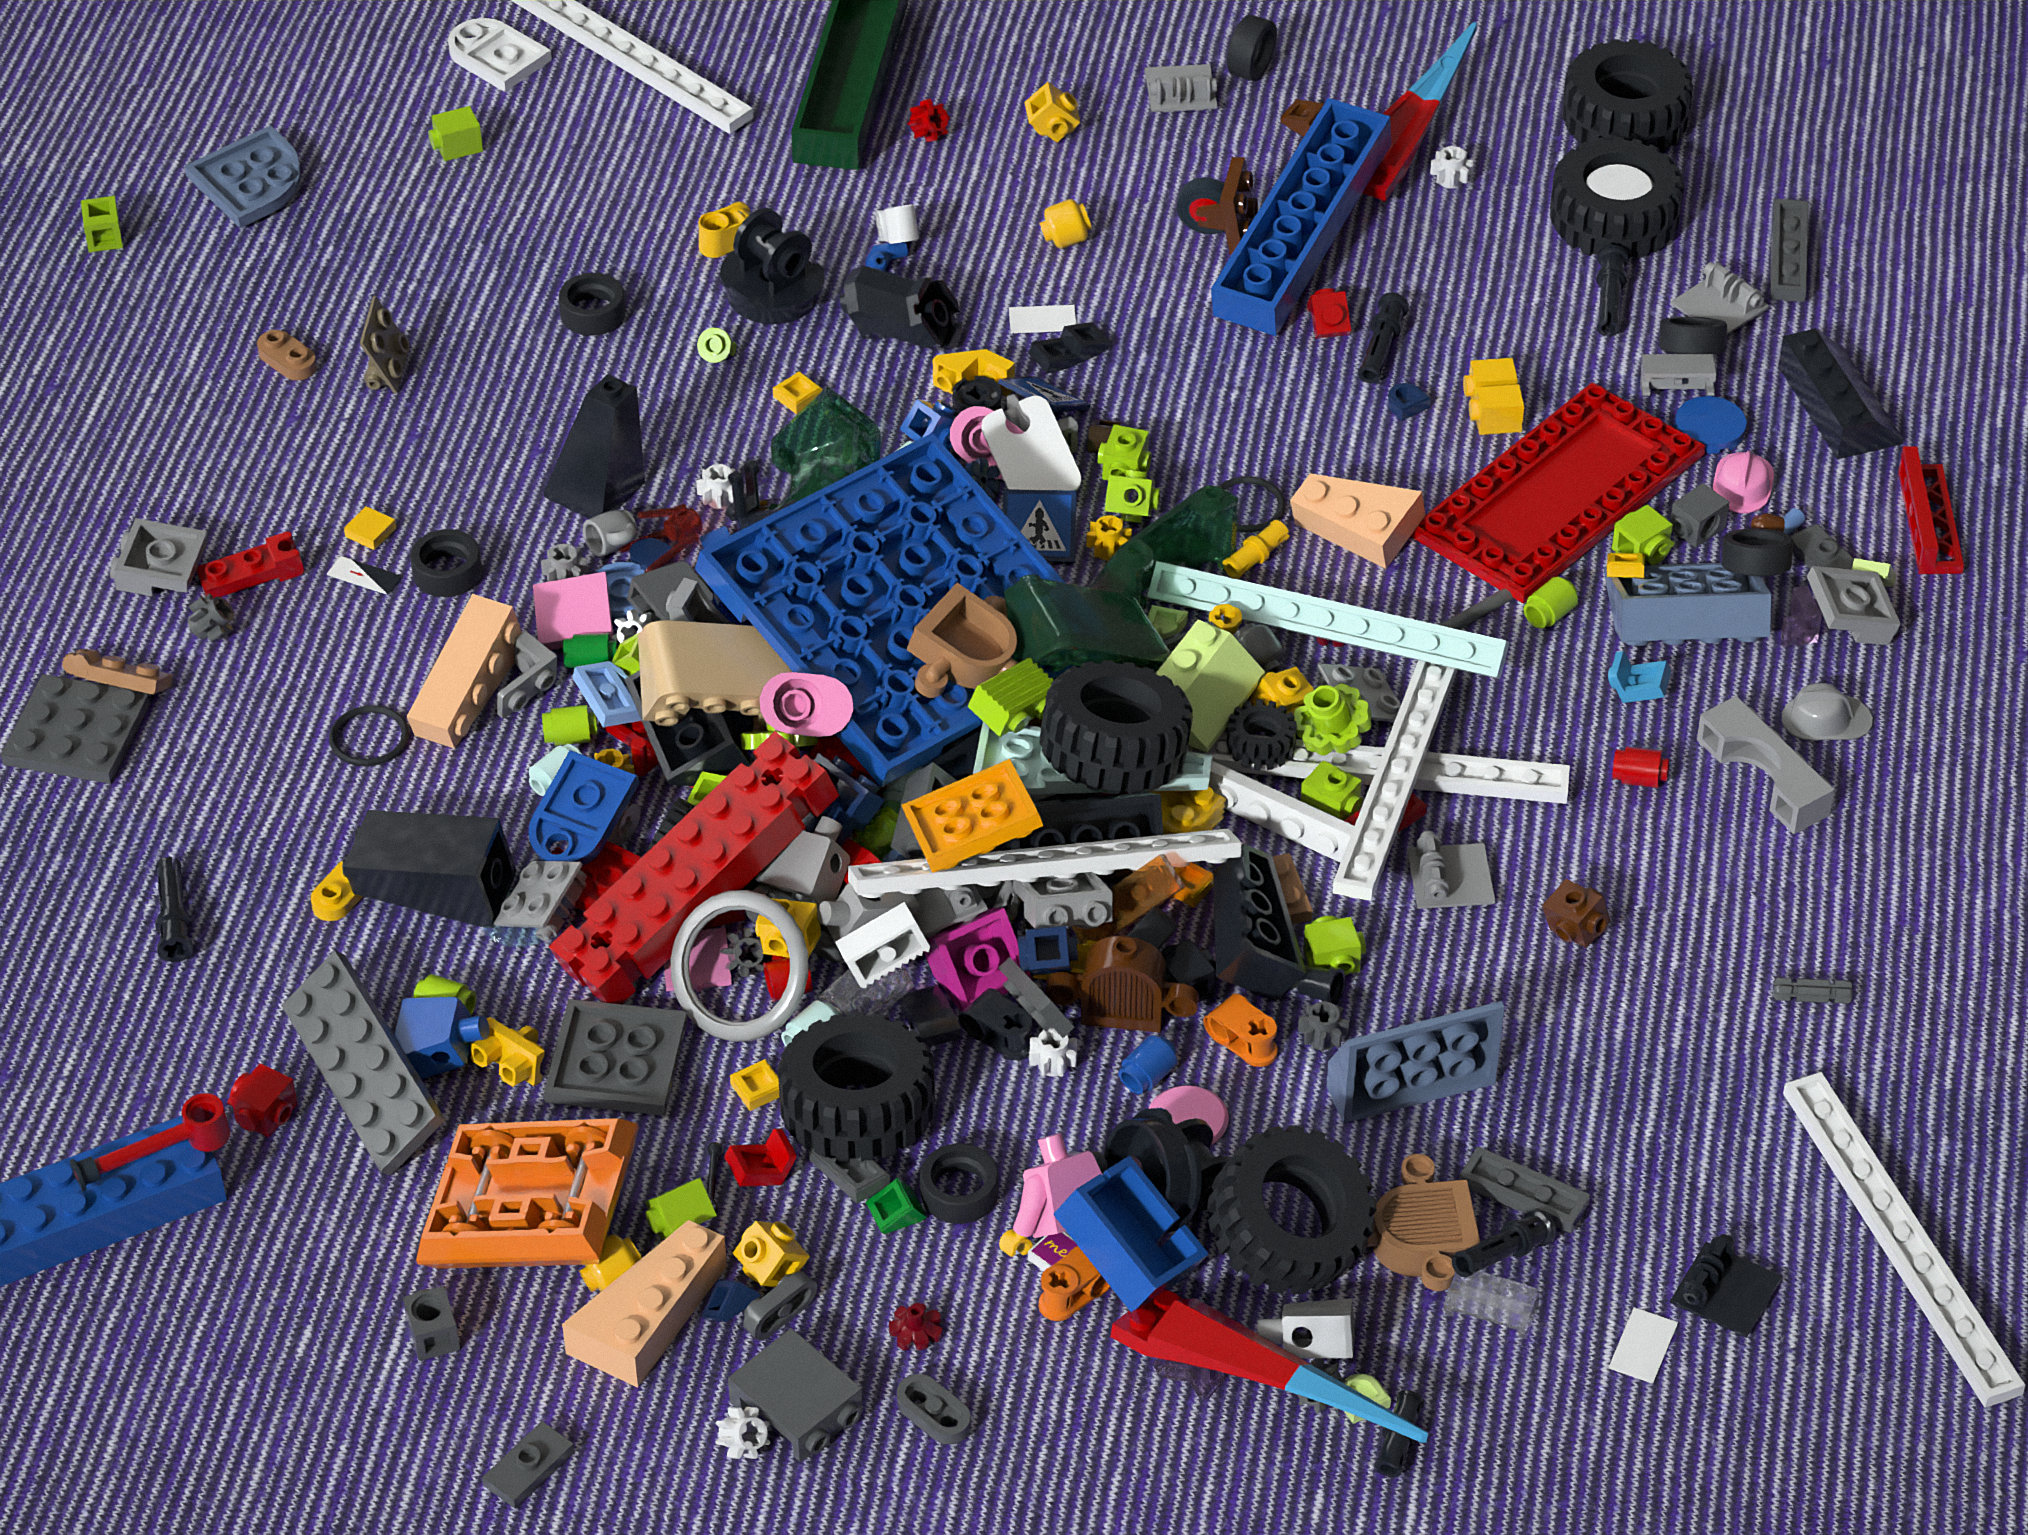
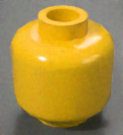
M1067 199L1047 207L1044 210L1046 221L1039 223L1046 242L1053 240L1055 246L1059 249L1085 241L1088 238V230L1092 229L1084 204L1078 205L1074 199Z
M611 1234L607 1236L599 1264L585 1265L583 1269L579 1270V1273L591 1292L597 1289L603 1291L642 1259L629 1237L622 1240L621 1237Z

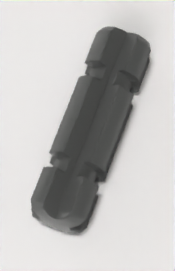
M1777 977L1773 982V997L1777 1001H1790L1791 997H1794L1796 1002L1829 1003V999H1834V1003L1848 1004L1851 1002L1853 994L1852 983L1849 980L1835 979V983H1830L1829 979L1797 978L1796 982H1793L1791 977Z

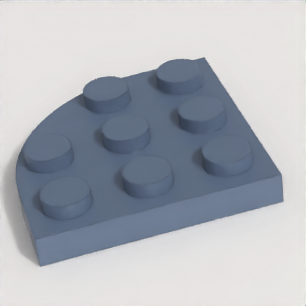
M271 125L185 165L186 176L239 228L253 223L276 210L282 209L295 194L301 178L299 159L295 149Z

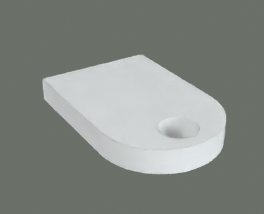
M477 18L465 21L456 26L448 37L449 53L455 63L504 92L552 60L550 49L495 19Z

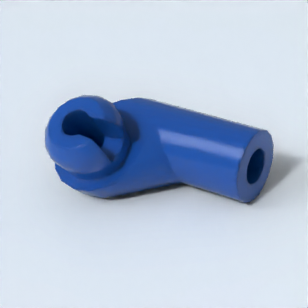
M906 242L874 245L865 260L866 266L886 270L890 260L907 257Z

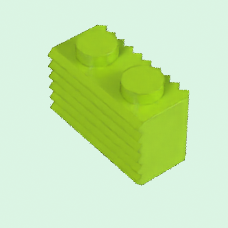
M1027 658L979 684L968 707L1000 738L1009 731L1018 733L1034 717L1043 719L1046 695L1051 687L1053 678H1049L1048 673H1043V669L1038 668L1037 663L1032 662V658Z

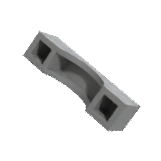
M1735 696L1701 713L1697 741L1720 763H1749L1768 773L1775 782L1769 811L1793 834L1830 816L1835 790L1829 781L1811 768L1802 755L1789 747L1782 740L1778 732L1766 725L1758 717L1754 709L1748 707Z

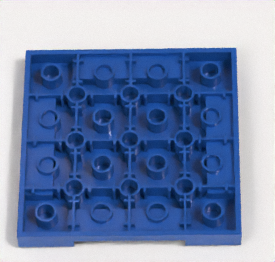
M933 433L701 550L695 566L698 574L741 623L748 619L792 672L836 678L847 687L852 696L853 712L848 724L835 734L881 788L941 754L943 746L983 724V721L968 707L975 692L973 688L960 686L948 679L945 690L940 696L929 698L920 694L915 687V679L919 669L926 663L907 650L916 625L956 583H959L982 600L989 596H999L1010 604L1011 614L1008 620L1013 625L1017 636V644L1012 658L1019 663L1027 658H1032V662L1037 663L1038 668H1042L1043 673H1048V677L1053 678V681L1073 666L1080 668L1086 662L1093 661L1095 664H1100L1103 660L1112 659L1119 643Z

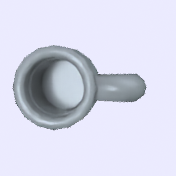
M626 510L605 512L586 520L583 524L585 542L590 551L598 557L606 556L623 548L636 538L638 531L635 519Z

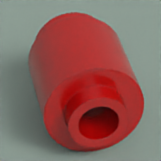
M1626 746L1625 750L1616 749L1612 779L1621 780V783L1624 785L1659 788L1660 781L1667 782L1670 759L1663 758V750Z

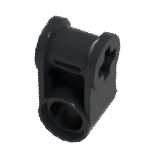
M993 988L986 989L959 1014L960 1024L971 1037L982 1041L1000 1053L1004 1058L1018 1061L1029 1056L1030 1038L1033 1037L1029 1033L1032 1029L1031 1015L1025 1009L1006 999Z

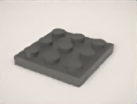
M42 674L1 753L3 765L111 784L151 704L150 696L148 693Z
M568 999L544 1090L545 1103L665 1116L687 1027V1011Z

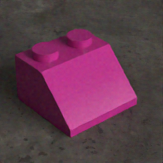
M988 908V910L979 913L970 921L958 922L941 929L938 934L926 938L930 945L929 952L924 951L933 976L961 1012L988 988H993L1002 995L1009 993L1002 985L1008 978L998 967L1009 957L1020 967L1018 942L1004 908ZM1029 970L1024 971V973L1032 980Z

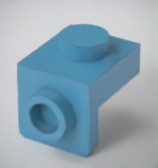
M1620 651L1615 654L1613 665L1608 671V679L1611 687L1616 689L1623 703L1653 700L1665 697L1672 671L1666 660L1631 665L1625 651Z

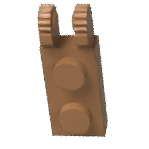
M82 648L75 653L71 652L66 654L62 661V667L70 675L74 674V676L148 694H156L169 689L172 685L173 674L159 671L160 667L148 663H140L137 666L125 664L126 659L122 657L103 656L102 658L99 652L93 649Z

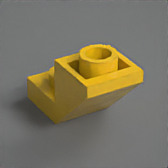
M987 349L941 354L933 358V385L953 394V387L956 383L964 378L967 381L975 380V376H985L993 379L998 384L999 378L1015 377V363ZM999 384L1002 395L1008 396L1012 392V390Z

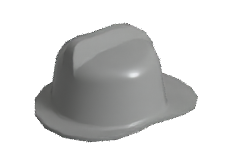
M1813 683L1805 686L1793 700L1786 704L1782 711V724L1785 730L1794 737L1803 740L1858 739L1869 732L1873 721L1869 709L1861 701L1844 695L1834 686L1826 683Z

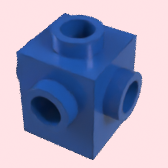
M916 399L899 430L913 439L914 442L933 433L949 451L952 447L950 428L956 418L954 416L956 410L940 400L933 404Z

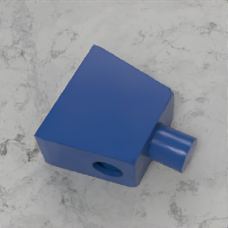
M456 997L407 998L402 1001L394 1036L419 1077L425 1079L464 1066L467 1063L471 1042L485 1040L489 1037V1024L483 1015L472 1017L462 1001Z

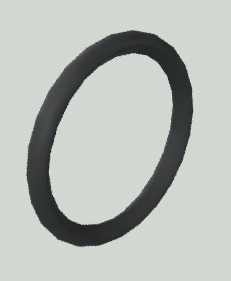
M1241 476L1231 478L1218 485L1209 499V508L1213 517L1224 527L1239 532H1258L1264 530L1273 520H1280L1286 509V502L1282 492L1271 482L1253 476ZM1242 483L1256 484L1267 488L1275 495L1278 501V509L1275 515L1266 522L1257 525H1240L1228 521L1220 514L1217 508V499L1222 491L1230 486Z
M378 705L360 706L342 714L334 722L330 729L329 744L334 754L349 764L368 767L380 765L397 757L404 750L408 743L409 727L405 719L398 712L390 708ZM363 713H381L393 718L399 724L402 734L397 746L389 753L377 758L359 759L346 754L340 749L337 743L338 731L347 720Z

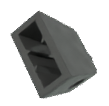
M684 561L633 577L627 595V600L640 616L648 612L652 613L650 618L652 622L670 620L669 612L666 611V602L671 591L677 590L683 578L698 581L712 604H714L715 598L712 594L714 591Z

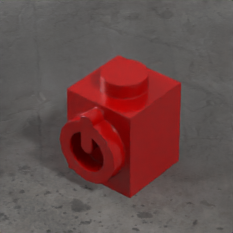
M261 1063L251 1074L246 1072L238 1077L231 1089L230 1098L227 1102L228 1105L233 1107L235 1120L243 1129L250 1132L256 1131L268 1138L279 1125L282 1126L288 1121L292 1110L298 1105L293 1079Z

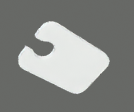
M1031 396L1018 401L1022 413L1030 419V427L1022 434H1014L1007 429L1005 424L1006 416L1002 408L985 416L981 425L982 432L1007 489L1077 491L1079 489L1081 474L1046 399L1041 396Z

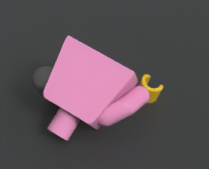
M1062 1133L1038 1139L1044 1163L1024 1171V1187L1020 1209L1013 1229L1007 1230L1000 1239L999 1246L1001 1250L1010 1257L1015 1256L1016 1251L1022 1255H1027L1028 1251L1033 1247L1031 1240L1027 1237L1033 1234V1237L1036 1238L1066 1231L1053 1214L1078 1187L1099 1174L1102 1175L1107 1170L1106 1158L1102 1153L1098 1151L1090 1152L1089 1150L1067 1153Z

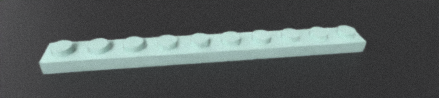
M1156 561L1147 596L1154 600L1206 612L1212 611L1217 605L1230 604L1240 609L1242 620L1497 679L1501 678L1509 647V642L1502 639Z

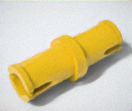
M1273 520L1259 534L1249 536L1244 540L1243 546L1223 561L1225 572L1231 578L1239 579L1256 563L1261 564L1269 558L1271 551L1289 539L1290 535L1287 534L1289 533L1287 527L1281 521Z

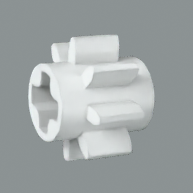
M1445 147L1441 152L1437 151L1435 159L1431 160L1430 174L1437 175L1436 183L1445 188H1457L1463 183H1468V175H1472L1473 160H1467V152L1460 147Z
M715 464L706 470H702V479L696 480L697 495H703L704 505L708 504L715 509H724L733 503L732 486L728 480V475L736 471V469H730L723 464Z
M636 609L627 611L628 620L625 618L615 619L614 622L619 628L617 634L612 636V639L619 640L621 643L636 634V631L632 628L634 626L639 628L637 633L641 632L644 626L652 622L650 620L652 613L648 612L638 617Z
M1053 1027L1047 1032L1043 1029L1038 1038H1030V1066L1038 1065L1042 1076L1062 1077L1068 1066H1077V1038L1068 1039V1035L1062 1038Z
M729 1407V1417L723 1421L716 1422L719 1427V1438L715 1442L717 1445H725L729 1448L727 1452L728 1458L740 1459L743 1455L745 1458L756 1459L758 1458L757 1449L763 1445L770 1444V1441L767 1439V1427L770 1425V1421H762L757 1418L758 1408L746 1407L743 1411L740 1407Z

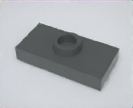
M1818 524L1790 536L1793 539V553L1810 569L1812 566L1852 570L1854 559Z
M814 1147L808 1150L809 1160L856 1203L874 1195L890 1184V1175L874 1160L861 1161L860 1156V1158H850V1162L838 1161L836 1156L829 1155L826 1158L817 1155L814 1152Z
M541 1421L482 1477L483 1486L516 1509L575 1452L574 1444Z

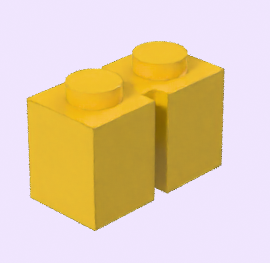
M1513 358L1470 360L1469 375H1464L1463 389L1465 397H1471L1469 400V416L1471 421H1476L1479 435L1522 432L1524 402L1520 386L1517 384L1518 378Z

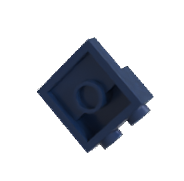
M818 753L813 761L827 771L839 796L818 817L810 812L802 820L806 827L803 831L813 833L821 817H829L840 823L843 827L835 841L841 847L854 828L862 832L884 802V799L876 794L880 786L862 774L858 779L851 775L855 769L851 764L837 755L833 760H830Z

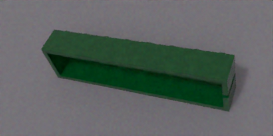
M832 0L791 130L793 163L859 170L906 13L908 0Z

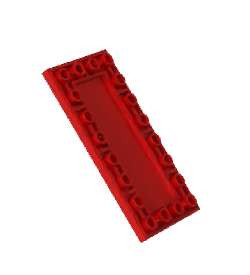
M1592 382L1427 513L1410 537L1497 589H1507L1514 599L1524 604L1535 591L1551 578L1557 577L1614 530L1616 522L1623 519L1628 513L1637 511L1701 458L1705 452V445Z

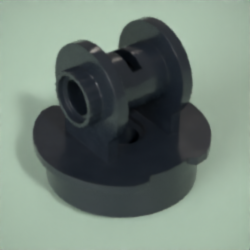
M770 208L759 209L742 222L734 238V251L725 258L721 265L720 281L727 288V299L730 306L739 315L758 323L782 324L805 316L814 307L817 295L824 284V268L819 263L812 264L809 261L812 252L810 238L797 230L784 234L782 232L783 225L780 215Z
M1163 1108L1142 1110L1131 1120L1118 1124L1111 1132L1104 1151L1107 1169L1131 1156L1180 1218L1166 1233L1177 1231L1183 1225L1188 1224L1195 1212L1207 1209L1208 1197L1213 1192L1212 1184L1218 1173L1223 1169L1222 1167L1231 1158L1229 1156L1214 1157L1209 1150L1213 1141V1131L1206 1121L1194 1118L1175 1124L1172 1120V1115Z

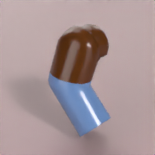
M1796 508L1791 509L1783 517L1772 514L1757 515L1751 521V528L1771 529L1790 535L1805 522V516L1803 512Z

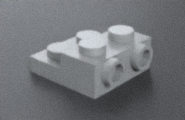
M135 518L130 532L125 531L123 534L120 557H114L111 564L110 577L115 579L116 590L152 596L155 587L187 593L207 544V531Z
M1812 566L1807 579L1828 628L1849 630L1855 642L1889 645L1901 624L1878 572Z
M1093 872L1077 873L1073 878L1039 877L1037 881L1029 883L1013 880V890L1024 901V917L1034 929L1074 925L1082 929H1093L1099 927L1102 923L1112 922V891Z

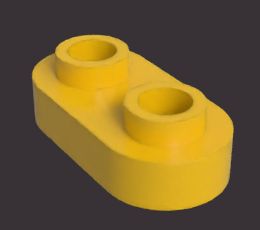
M343 860L337 864L311 894L313 913L321 920L335 921L345 917L363 898V896L353 894L347 877L343 875Z

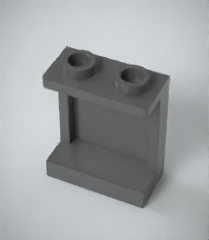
M792 1328L728 1377L730 1403L735 1407H740L743 1411L749 1406L758 1408V1414L766 1421H770V1424L792 1443L794 1457L799 1462L804 1461L811 1454L821 1452L833 1436L843 1428L848 1429L858 1421L863 1411L862 1388Z

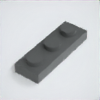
M1010 957L998 967L1008 978L1002 985L1046 1032L1053 1027L1064 1038L1075 1028Z
M1478 1146L1459 1175V1180H1467L1469 1190L1525 1214L1535 1209L1543 1210L1551 1216L1555 1227L1571 1234L1589 1205L1590 1194Z

